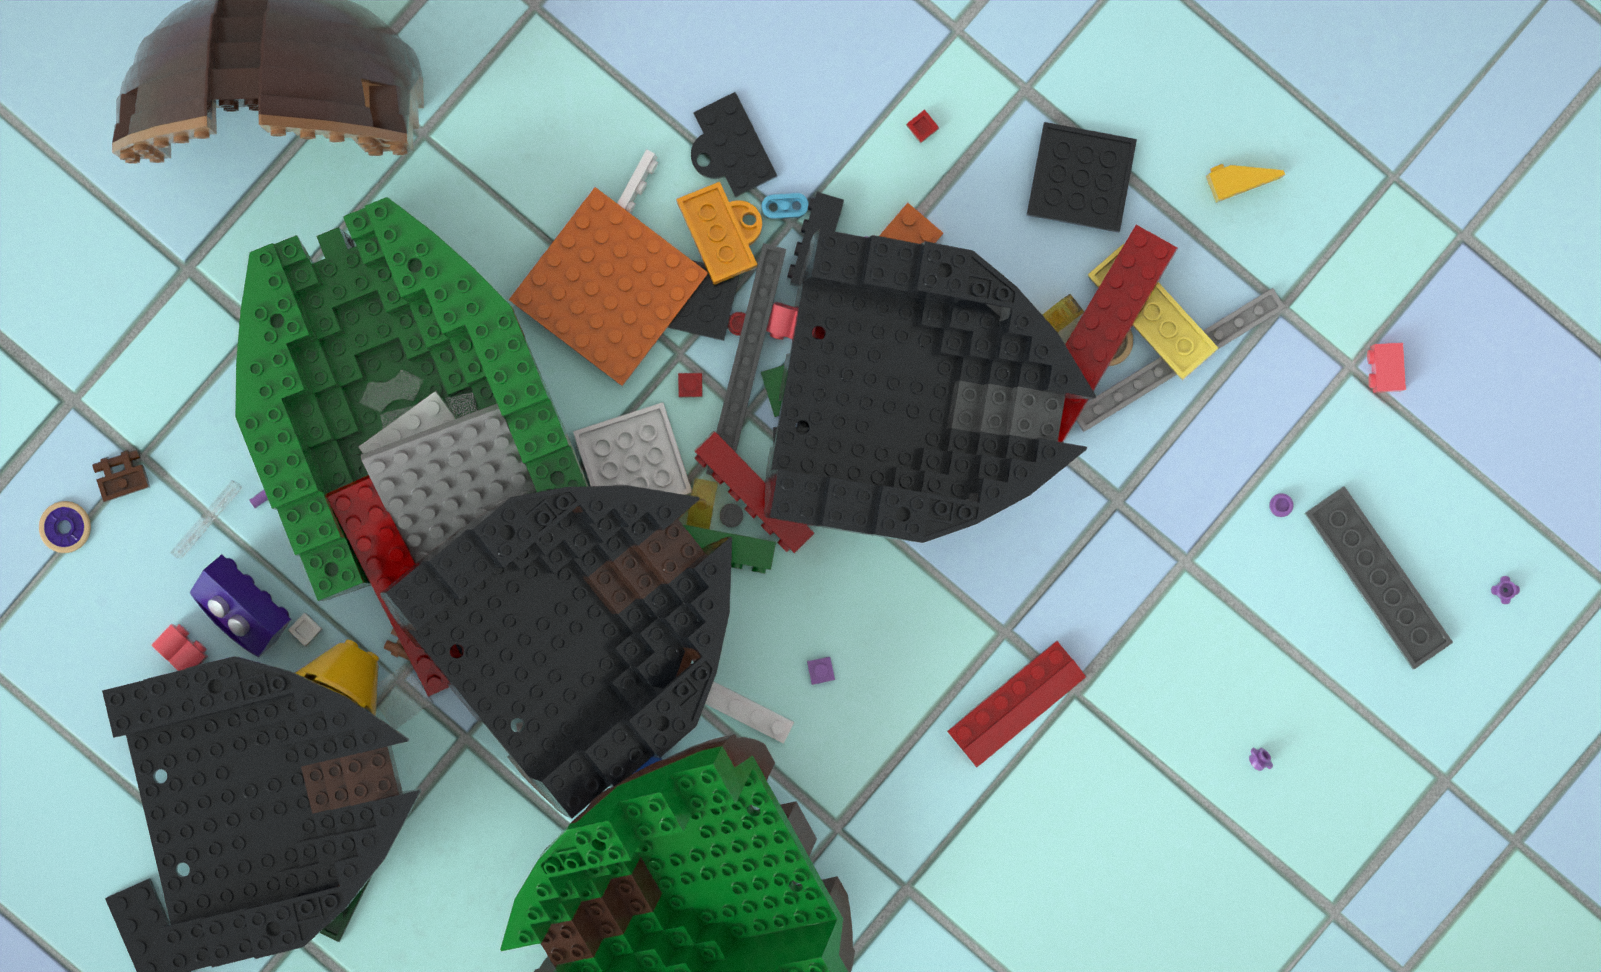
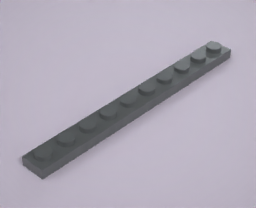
M764 243L716 431L735 452L786 253L784 248ZM708 466L706 474L711 475L714 471Z

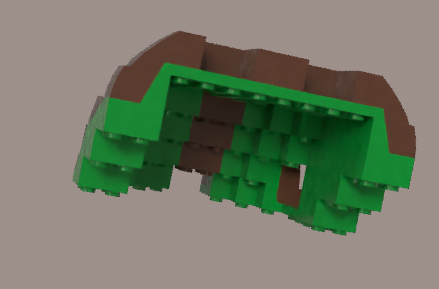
M735 734L694 745L666 759L657 761L633 773L614 787L606 789L594 798L586 810L578 815L540 855L514 899L500 948L501 951L541 944L548 956L534 972H851L855 955L851 911L846 890L838 876L827 879L820 878L809 858L817 838L797 801L780 805L769 786L767 779L775 765V761L766 745L752 738H737ZM752 805L755 806V807H757V808H759V809H758V810H754V808L752 807Z

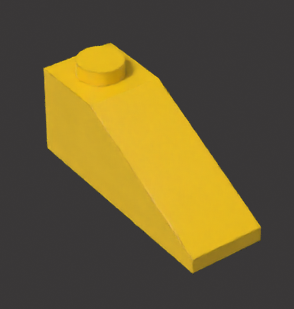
M1220 164L1210 169L1211 173L1206 176V179L1217 203L1280 179L1285 175L1284 170L1236 165L1224 167L1223 164Z

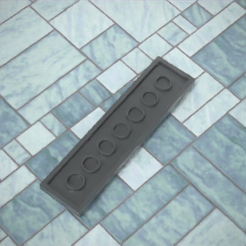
M1345 486L1304 513L1412 669H1416L1453 643Z

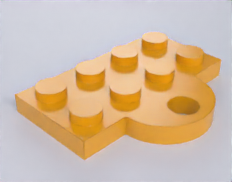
M720 182L676 199L713 285L757 268V262L749 247L756 242L762 230V218L755 206L740 200L729 202ZM746 215H752L756 218V222L753 225H746L742 219Z

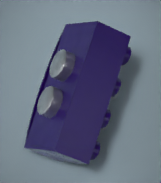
M221 554L202 571L189 593L217 627L242 648L259 658L277 642L291 621V618L284 607H278L272 601V597L267 591H261L254 585L255 582L250 575H244L237 569V564L233 559L226 558Z

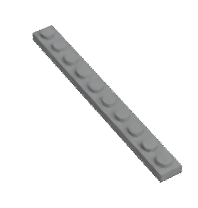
M1272 288L1204 330V333L1219 349L1285 307ZM1160 357L1096 396L1095 399L1088 401L1076 421L1082 431L1085 432L1177 374Z

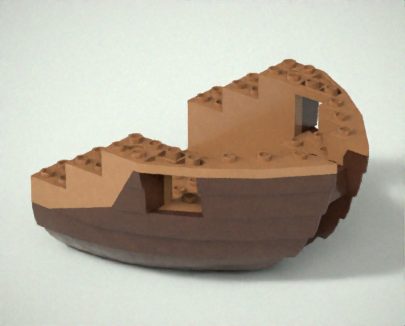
M191 0L172 11L140 43L133 65L124 77L120 95L116 100V124L114 125L112 153L118 156L120 160H125V163L129 164L140 163V159H149L151 163H163L164 159L171 158V143H189V139L210 138L209 134H217L216 108H223L227 112L239 111V107H249L250 111H258L259 125L266 132L271 133V136H286V132H294L297 136H300V139H315V135H323L326 139L329 138V142H344V138H352L365 152H368L369 156H381L383 152L392 151L393 155H407V151H414L413 129H419L418 108H424L421 66L413 48L404 43L383 20L367 8L349 0Z

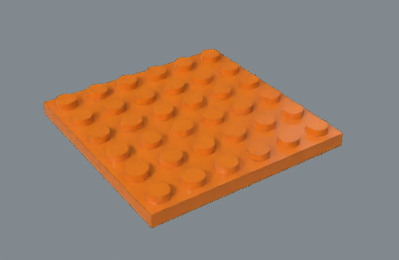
M594 187L510 297L509 301L623 386L706 278L708 272Z

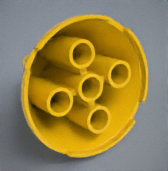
M347 639L344 643H338L295 672L300 676L349 697L376 716L379 669L377 662L379 657L372 652H365L358 648L359 646L356 642Z

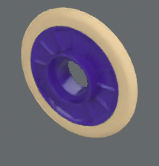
M69 501L52 504L43 512L39 521V533L42 541L51 550L59 553H70L81 548L88 540L91 531V523L86 511L78 504ZM63 520H67L71 524V529L66 534L59 531V524Z

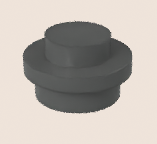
M727 504L720 511V520L727 527H736L743 520V511L736 504Z

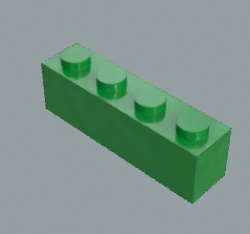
M683 525L701 548L722 538L731 537L732 568L742 569L743 565L752 566L753 572L764 574L766 569L771 570L776 546L775 541Z

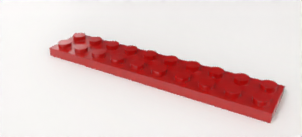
M1137 224L1065 344L1093 392L1178 249L1176 246ZM1065 398L1058 442L1065 441L1089 399Z
M367 475L327 493V499L428 697L449 688L447 685L449 681L423 649L416 647L408 638L381 598L380 593L416 563L390 513L386 511L370 476ZM456 644L450 648V654L453 658H458L461 655Z

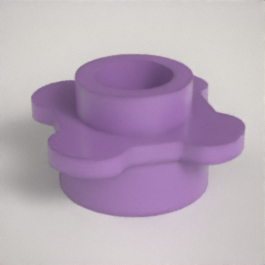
M1502 576L1500 582L1491 588V593L1497 595L1501 599L1502 604H1509L1511 599L1520 592L1519 586L1511 582L1508 576Z
M1263 748L1259 750L1251 749L1249 761L1256 770L1262 771L1266 767L1268 769L1273 767L1271 756Z

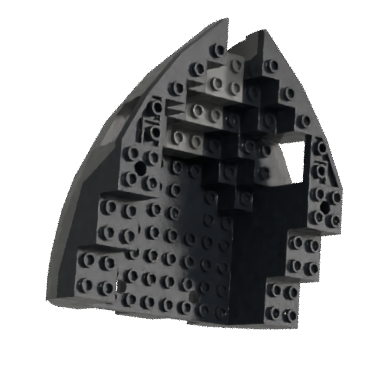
M819 229L814 233L798 284L794 307L798 308L792 345L790 353L786 354L778 401H782L774 447H771L769 451L765 479L764 514L766 518L924 543L976 525L1030 496L1087 450L1086 446L1058 442L1065 398L1095 399V393L1058 332L1015 284L975 251L926 241L918 244L875 235L867 238ZM816 326L824 330L825 335L821 340H817L812 336V330ZM800 420L808 424V431L805 434H799L796 431V423Z

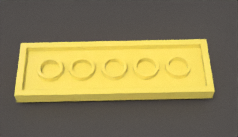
M1124 244L1088 274V277L1098 288ZM1158 282L1134 322L1133 327L1183 381L1214 354L1218 347Z

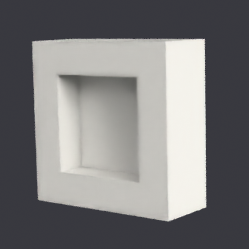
M303 613L288 629L304 646H307L322 630L306 613Z

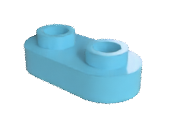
M800 193L769 195L762 201L761 208L763 214L769 219L800 218L808 211V200ZM799 202L801 208L794 210L792 207L793 203ZM776 204L778 209L772 212L769 210V205Z

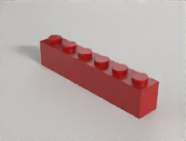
M715 431L693 450L697 454L694 459L703 468L708 465L714 471L711 476L720 485L725 482L730 487L727 492L737 502L741 499L747 505L744 509L753 519L758 516L763 521L760 526L769 535L774 532L780 538L777 543L786 552L791 550L795 553L815 534L805 524L765 517V482Z

